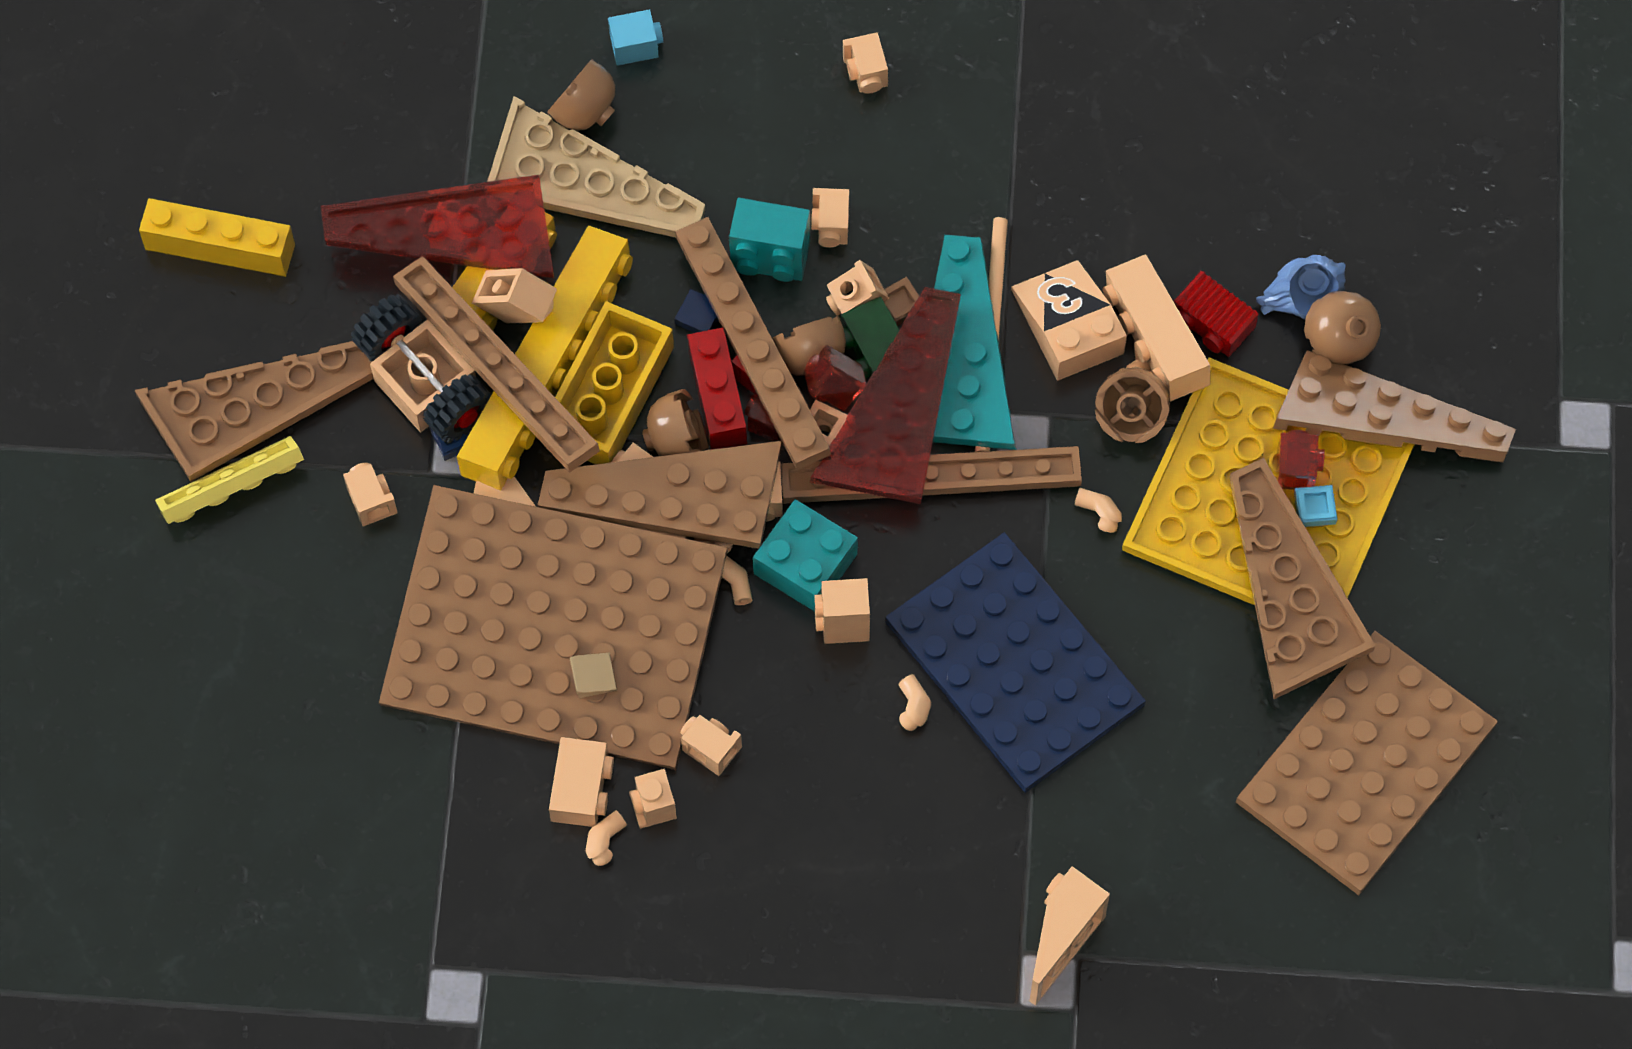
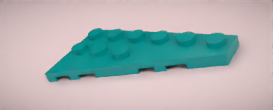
M944 236L906 436L908 440L1016 450L983 244L979 237Z

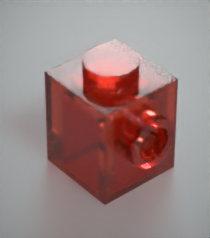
M828 345L818 355L810 358L804 370L808 391L811 396L822 403L827 401L842 411H845L867 386L862 365Z
M1291 430L1287 433L1281 432L1277 447L1276 479L1282 489L1295 490V488L1315 486L1317 471H1323L1325 449H1318L1319 435H1311L1304 430Z

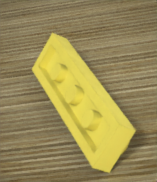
M289 436L168 493L155 501L168 524L183 522L190 519L195 514V511L205 506H217L225 502L229 495L241 489L250 490L259 486L264 478L275 473L284 474L296 467V463L304 460L298 445Z

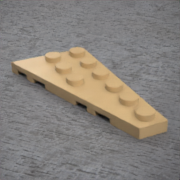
M513 97L486 184V196L511 202L516 197H519L538 208L675 238V231L704 218L706 209L703 202L669 183L663 184L649 176L648 171L637 165L633 167L621 160L618 154L574 129H566L554 122L551 116L542 111L538 113L526 106L525 102L521 99Z

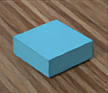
M1332 485L1295 488L1296 512L1305 527L1336 525L1337 513Z

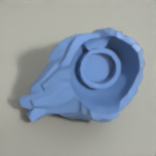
M1321 255L1294 259L1277 273L1276 279L1263 291L1264 295L1256 297V302L1261 305V312L1264 315L1271 311H1281L1305 319L1311 305L1317 299H1321L1330 292L1345 290V264L1342 262L1335 263L1332 259Z

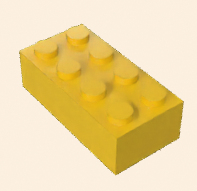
M605 301L555 396L563 407L598 443L600 452L587 460L594 464L611 463L616 454L621 451L674 349L672 328Z

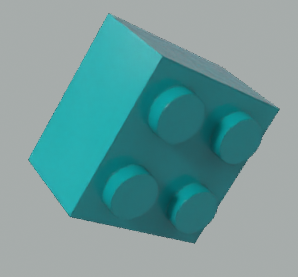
M737 198L729 234L730 259L735 269L744 275L751 276L758 273L773 276L775 279L784 282L792 280L802 281L810 247V210Z
M794 499L753 556V572L759 578L815 612L814 595L822 594L821 581L840 580L858 555V537Z

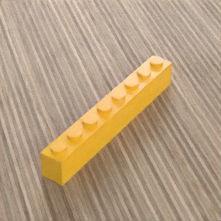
M589 225L553 286L557 288V291L553 298L554 305L552 311L543 322L532 323L515 353L520 361L553 396L561 387L605 301L612 303L621 276H627L633 262V257L629 251L628 239ZM495 392L491 395L459 451L457 460L461 476L474 481L477 480L501 491L507 479H512L515 476L519 467V458L524 449L528 450L532 446L535 435Z

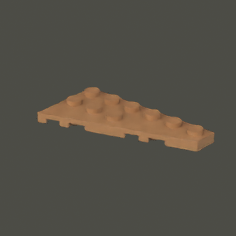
M353 341L320 348L319 352L298 357L296 354L284 356L281 361L263 364V361L208 373L201 379L183 383L181 380L168 382V386L148 390V387L137 389L135 393L188 479L192 482L374 378L370 366L371 361Z
M1306 351L1273 429L1285 431L1288 425L1306 428V434L1319 436L1322 430L1340 433L1346 440L1402 447L1403 442L1421 445V451L1435 452L1437 447L1452 449L1462 457L1504 462L1516 431L1515 428L1498 421H1493L1469 412L1466 409L1437 400L1429 395L1363 372L1360 369L1344 364L1332 363L1327 357L1310 351Z
M782 441L580 466L570 473L566 468L545 471L538 507L624 526L759 549L765 530Z
M1259 459L1230 474V484L1273 698L1276 699L1373 652L1376 645L1265 459Z

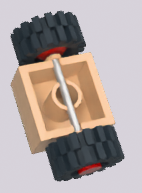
M390 295L387 300L385 298L381 299L378 306H371L369 308L370 312L368 314L364 313L360 317L362 321L355 324L354 328L356 330L352 331L351 339L371 361L370 366L374 382L420 433L430 426L443 442L447 441L448 443H452L454 439L456 441L461 439L462 434H469L471 432L470 429L474 427L492 395L476 378L475 370L428 319L420 325L422 322L421 316L401 295Z

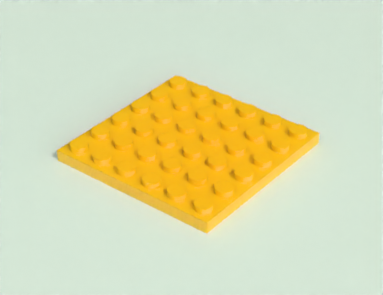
M1208 358L1210 364V385L1192 392L1124 540L1122 551L1255 605L1230 484V474L1264 458L1295 511V488L1333 486L1337 513L1336 525L1305 528L1348 598L1415 444L1403 442L1402 447L1346 440L1340 433L1323 430L1320 436L1306 434V428L1289 425L1286 431L1273 429L1289 390Z

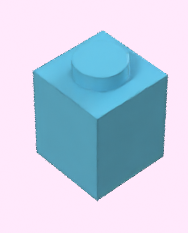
M650 9L608 18L609 34L617 66L659 58L658 44L663 43V35L660 22L653 23Z

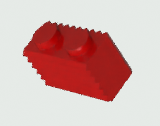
M1200 271L1173 301L1190 331L1192 329L1200 335L1204 345L1214 353L1221 351L1228 357L1254 331L1259 315L1256 310H1253L1251 306H1247L1245 302L1241 301L1239 297H1235L1228 289L1223 288L1216 280H1212L1204 271Z

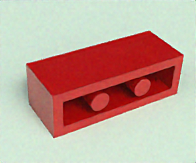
M724 327L687 334L689 357L710 450L747 445L746 423Z

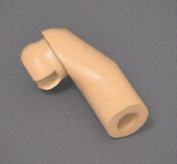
M727 556L722 578L731 584L735 605L749 604L753 600L747 571Z
M617 810L593 826L588 832L586 854L588 858H592L597 866H603L611 861L613 853L608 849L610 838L627 826Z

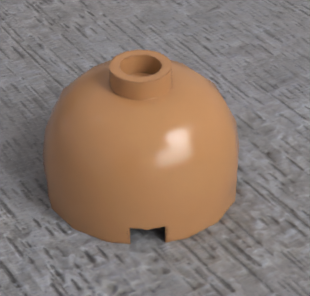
M591 59L547 113L557 123L567 129H574L576 131L586 130L595 122L602 126L615 111L610 106L616 95L615 84L611 75L601 64Z
M1334 291L1321 299H1317L1311 305L1305 318L1304 332L1306 339L1310 340V344L1314 348L1312 350L1313 353L1327 357L1332 363L1350 364L1364 359L1374 350L1380 338L1381 323L1378 311L1370 300L1355 292Z
M839 316L833 319L831 317L823 318L793 328V332L790 333L791 336L784 338L783 333L772 338L790 373L795 376L809 375L811 381L832 374L829 367L839 362L845 352L846 339Z
M1139 367L1123 368L1110 375L1100 386L1095 401L1096 419L1101 428L1113 439L1121 442L1125 440L1143 443L1156 436L1165 425L1170 411L1169 393L1162 380L1151 371Z
M681 389L659 398L649 410L647 416L648 428L643 430V438L647 448L650 451L656 450L659 456L697 452L709 448L706 429L698 409L690 410L687 401L693 400V398L686 389Z

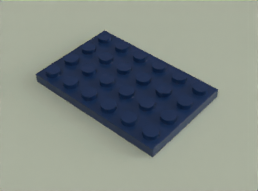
M1005 532L885 617V623L1025 793L1145 706L1146 700Z

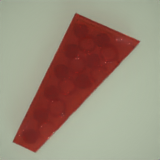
M539 174L321 206L324 238L328 246L417 259L423 256L426 260L493 270L523 268L535 276L554 278Z
M924 287L903 322V326L888 347L876 371L873 372L846 417L845 423L836 438L831 442L829 446L831 455L822 459L812 474L810 483L921 504L961 294Z

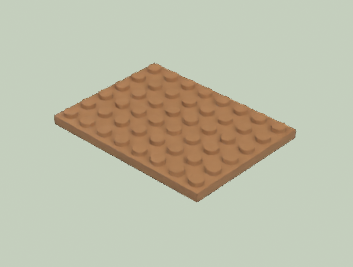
M433 485L379 704L381 706L559 745L561 737L607 743V753L610 756L676 770L682 747L681 737L683 735L680 732L689 718L728 549L727 547ZM610 653L617 691L579 698L576 692L570 657Z

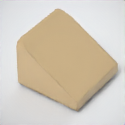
M610 653L570 657L576 692L579 698L617 691Z

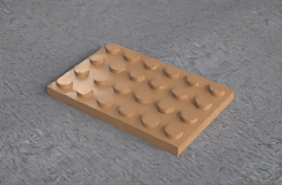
M1376 631L1370 636L1376 645L1374 651L1348 663L1236 799V803L1357 895L1362 893L1496 727L1498 722Z

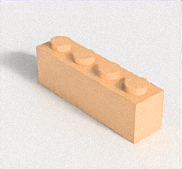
M1142 255L1106 270L1107 286L1103 287L1104 296L1112 307L1116 306L1120 313L1118 315L1119 321L1126 335L1132 334L1136 341L1134 346L1141 362L1147 361L1152 369L1150 371L1162 380L1167 388L1169 401L1209 386L1210 364L1147 255Z

